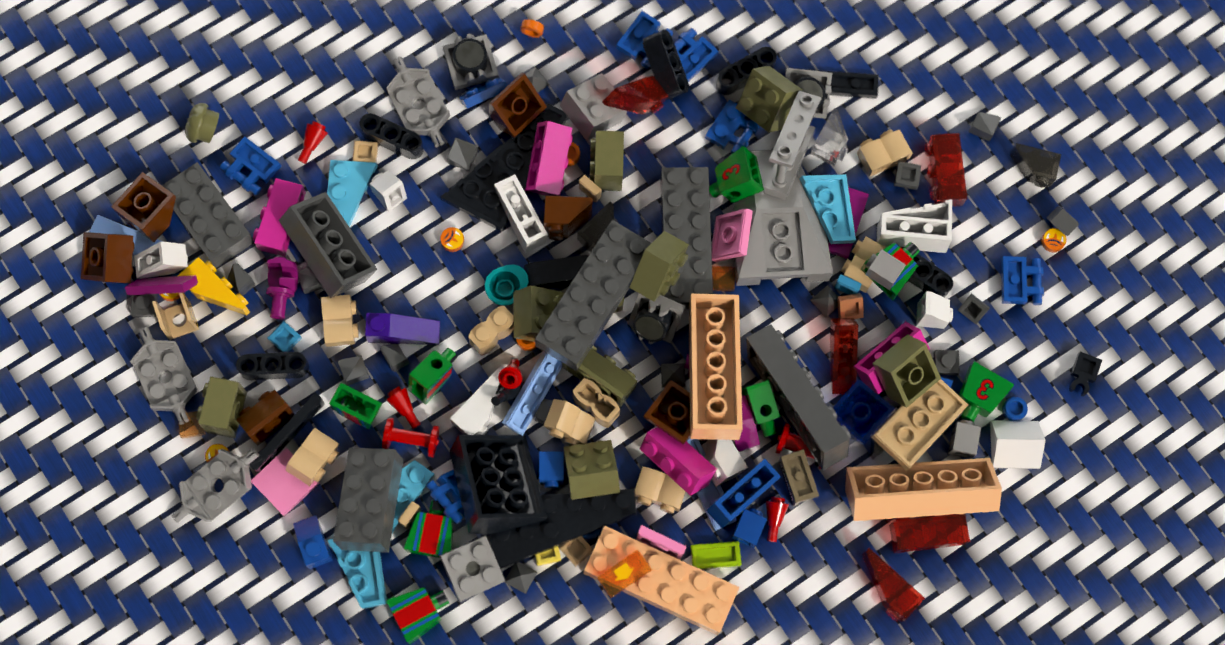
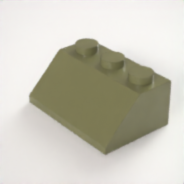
M594 345L577 371L562 363V368L580 381L584 378L593 381L600 388L602 394L616 401L619 408H621L637 386L636 376L626 368L624 370L616 366V361L608 355L603 357L597 353V348Z

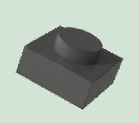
M899 161L896 168L894 186L917 190L921 165Z
M158 294L132 295L131 316L133 318L157 317L152 302L155 300L158 302Z
M959 350L934 351V363L939 375L958 376L960 374Z

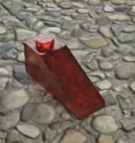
M651 75L616 87L602 103L605 106L642 115L649 112L654 114L663 108V102L669 96L654 76Z
M831 318L830 360L832 394H856L857 371L854 366L857 364L859 325L854 318Z
M868 548L862 555L881 602L887 609L886 613L893 620L897 621L899 619L903 622L925 597L875 552Z

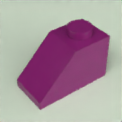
M745 395L742 396V433L739 440H732L738 452L760 445L755 420Z

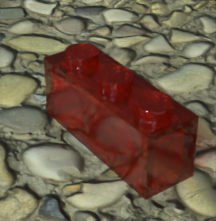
M960 134L931 135L928 143L925 144V154L930 160L927 169L928 177L932 178L933 185L930 188L931 200H934L935 204L944 203L945 200L952 199V207L963 206L967 200Z
M965 513L943 516H920L918 519H910V517L895 518L896 521L889 525L894 554L961 546L970 542Z

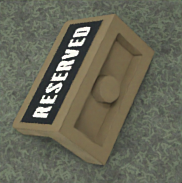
M804 449L781 456L778 462L793 507L797 506L800 502L818 497L819 493Z

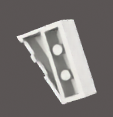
M952 199L945 200L944 203L932 205L930 203L920 208H905L882 213L877 225V243L884 247H888L892 243H896L899 247H905L909 242H912L918 247L919 251L946 253L952 241Z

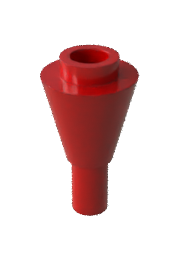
M313 121L312 125L307 123L303 150L298 158L299 162L306 164L312 151L317 148L328 134L324 131L326 127L315 121Z
M512 359L510 364L499 373V382L507 389H515L522 383L518 359Z
M398 386L388 393L389 398L386 401L403 417L405 416L412 429L421 425L413 412L407 389H401Z
M771 497L770 501H765L769 525L767 541L777 542L778 528L783 521L789 504H785V499Z

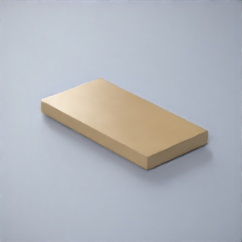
M940 379L910 406L906 408L901 405L871 438L907 471L963 412L968 404Z

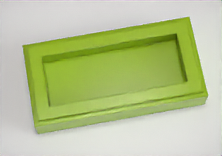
M739 541L690 546L692 566L698 569L739 567L742 565Z

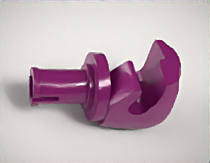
M275 257L267 261L269 287L266 294L273 297L270 318L282 320L285 319L287 299L294 297L296 292L299 269L295 262L288 260L286 257Z

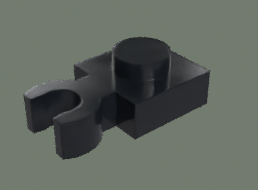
M1080 351L1077 354L1070 374L1077 378L1070 384L1069 391L1073 392L1076 385H1080L1082 387L1081 396L1084 397L1089 392L1088 382L1094 383L1096 381L1102 360Z

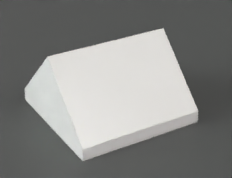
M990 421L991 459L994 468H1041L1045 437L1038 421Z

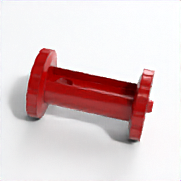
M388 417L383 431L382 449H389L392 441L428 447V457L434 458L437 445L439 444V426L434 425L431 434L394 428V418Z
M785 423L781 435H778L777 440L779 441L775 453L780 455L783 448L793 452L804 449L807 457L815 459L801 437L789 432L790 424Z

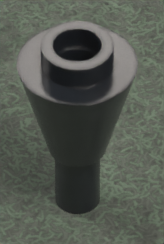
M520 384L515 389H507L501 385L497 394L491 399L492 404L498 406L502 402L515 400L522 385Z

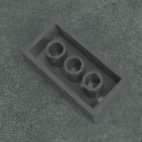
M198 162L162 185L176 196L173 211L215 268H218L254 243L250 233Z
M326 192L290 206L279 219V222L330 298L365 283L377 270Z
M349 448L333 542L341 550L389 553L403 466V458L396 450Z

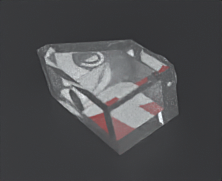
M833 109L810 153L832 166H835L838 160L843 161L849 150L845 148L848 138L837 109Z

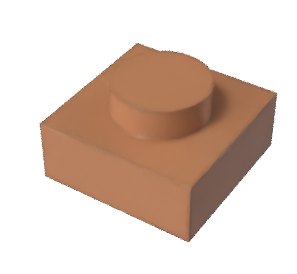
M861 293L838 297V316L840 321L864 318L863 297Z

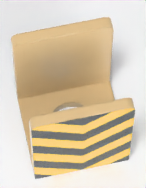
M179 293L182 304L165 310L161 308L156 300L152 302L160 328L170 340L200 330L191 302L184 293ZM178 314H183L187 318L186 323L181 327H177L173 323L174 317Z

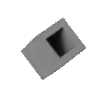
M881 249L878 255L872 254L865 266L869 267L865 275L890 290L906 264Z
M968 420L957 422L952 427L948 454L969 459L976 456L981 427L975 426L974 422Z

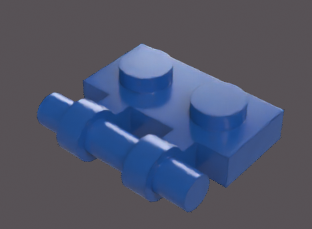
M641 11L616 44V48L633 60L639 54L643 55L645 58L642 60L641 65L644 68H648L650 64L643 47V39L646 36L659 32L658 28L661 22ZM665 29L671 34V36L673 35V32L670 29Z
M693 28L679 35L678 40L674 43L688 82L710 63L719 52L703 36L696 42L693 38L697 35V32ZM684 46L688 47L689 49L681 55L679 53Z
M501 78L488 80L485 82V85L479 88H471L464 95L459 96L462 105L468 109L498 95L508 85Z
M729 99L706 133L705 139L723 150L728 143L732 144L734 147L731 153L733 154L742 146L747 148L749 145L748 140L752 134H756L759 126L752 120H746V115L736 109L737 103ZM739 127L743 128L744 131L740 137L734 135Z
M245 136L229 153L235 159L232 165L227 161L220 165V168L226 172L227 177L235 179L242 184L241 187L247 192L251 191L255 195H258L262 189L256 184L257 180L260 178L267 184L282 167L278 161ZM243 166L251 171L248 177L240 172Z
M1003 256L1001 258L1002 304H1026L1027 296H1031L1033 305H1042L1044 288L1042 287L1041 276L1044 275V269L1041 267L1040 258L1031 259L1032 266L1026 265V257ZM1027 275L1032 277V286H1027Z
M453 469L441 475L436 482L432 480L426 487L430 490V496L434 501H438L445 509V515L448 518L451 517L458 524L464 519V512Z

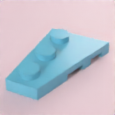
M330 160L327 194L349 227L360 206L359 203L363 194L369 186V181L376 171L377 163Z
M846 174L801 176L800 182L830 243H854L856 237Z
M416 460L402 468L392 533L399 525L398 519L411 502H416L426 488V485L435 476L433 472Z
M333 539L327 540L338 558L337 561L340 567L343 568L349 580L348 583L360 607L366 609L386 605L387 597L380 552L341 550L333 542Z

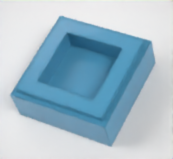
M840 274L834 288L851 295L857 294L862 284Z
M283 321L267 339L281 352H289L302 337Z

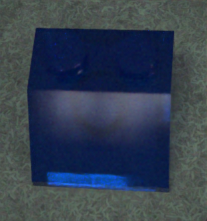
M859 379L832 407L837 414L836 420L840 426L844 425L848 429L851 436L849 439L862 445L870 439L896 410Z

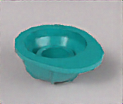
M512 264L499 267L487 276L485 292L488 298L495 304L502 306L514 304L513 292L528 286V275L518 265Z

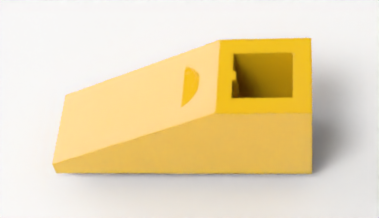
M198 257L178 275H196L198 283L189 290L197 299L244 315L250 313L246 307L248 301L240 293L235 295L230 290L233 287L224 276L220 279L215 274L217 269L208 260L204 263Z

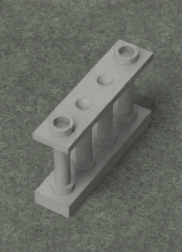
M798 91L769 158V162L775 163L765 185L764 194L783 200L787 199L814 135L815 127L810 126L821 97Z

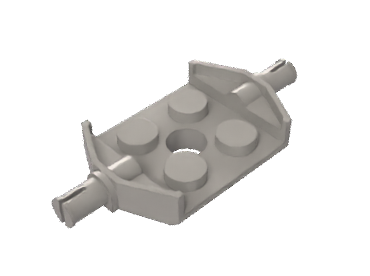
M398 57V60L395 58L393 63L398 70V74L386 88L404 127L418 135H428L431 137L435 147H439V144L442 146L444 141L439 134V129L449 119L450 112L447 110L430 76L429 69L407 68L402 57ZM417 100H422L425 102V106L422 109H415L413 103Z
M144 327V330H139L144 345L130 362L134 366L150 403V408L155 411H173L179 424H185L184 421L186 423L189 421L184 410L185 405L197 392V387L178 344L175 341L155 340L151 335L149 327ZM163 372H171L172 378L168 383L160 382V376Z
M252 448L243 457H239L229 451L219 449L218 455L186 481L179 482L183 505L171 515L174 521L179 523L188 514H192L206 522L214 520L252 489L249 464L259 457V453H256L257 451ZM217 479H221L224 483L221 492H217L214 488Z

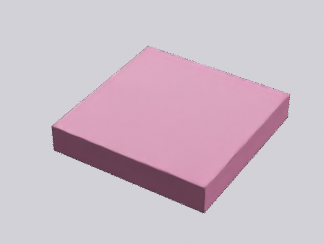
M746 208L716 216L711 247L712 261L720 262L747 255L752 210Z
M287 448L251 480L255 487L283 516L288 514L320 483L314 481L311 486H308L285 471L287 463L293 456Z
M641 526L636 538L637 541L681 560L686 546L644 526Z

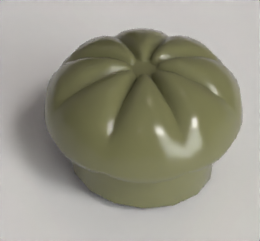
M206 103L196 104L191 109L185 126V136L188 141L196 143L197 140L210 143L218 123L219 113L209 110Z

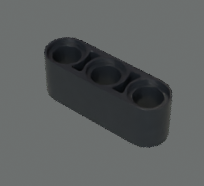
M661 30L646 36L643 39V47L661 96L668 100L687 93L689 83L671 34L667 30Z
M762 47L722 69L717 78V91L722 95L728 96L744 88L750 74H745L741 71L744 68L752 71L753 68L770 66L774 69L777 60L776 51L771 47ZM762 58H767V59H769L771 62H770V63H764V62L761 61V59H762ZM729 79L732 81V84H724L722 80Z
M368 113L361 117L359 122L362 135L367 140L378 142V145L408 159H418L423 154L422 139L417 133L376 114ZM369 124L377 125L373 130L366 129ZM391 133L397 134L395 139L390 140L386 138ZM410 143L418 144L414 149L407 148Z
M917 254L913 258L918 265L916 269H922L926 273V277H920L915 270L908 281L924 292L930 291L945 298L953 287L952 277ZM936 282L943 283L946 290L938 289Z
M589 255L538 261L524 265V270L528 275V286L546 289L570 286V282L574 280Z
M300 352L245 354L239 357L236 368L246 380L290 379L304 377L309 371V363ZM297 360L303 361L301 368L297 370L291 368L293 362ZM271 362L279 363L277 369L273 371L267 370ZM247 363H254L252 371H243Z

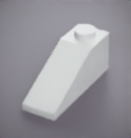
M516 175L494 184L512 229L524 252H529L545 244L548 234Z
M501 367L450 418L451 423L464 435H485L489 429L487 427L495 407L491 399L497 394L501 386L498 379L499 373L502 370Z

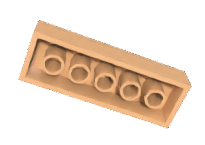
M691 294L690 439H740L742 433L739 295Z
M990 458L914 463L907 471L900 464L846 467L845 491L854 521L993 512L1000 509L1002 487Z
M604 526L584 570V574L716 635L721 632L740 588ZM625 563L628 564L630 569L634 567L628 579L616 580L618 577L614 570Z

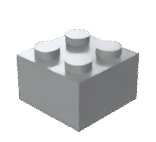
M602 73L568 90L560 104L562 110L586 141L595 137L596 131H606L621 123L629 109Z

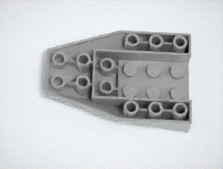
M773 150L751 151L757 156L762 183L765 188L775 163L769 162ZM802 166L798 170L786 200L764 194L763 190L735 202L732 212L746 208L753 211L747 255L734 258L736 286L759 285L763 279L805 277L806 282L830 280L833 271L827 235L800 182L801 176H806Z

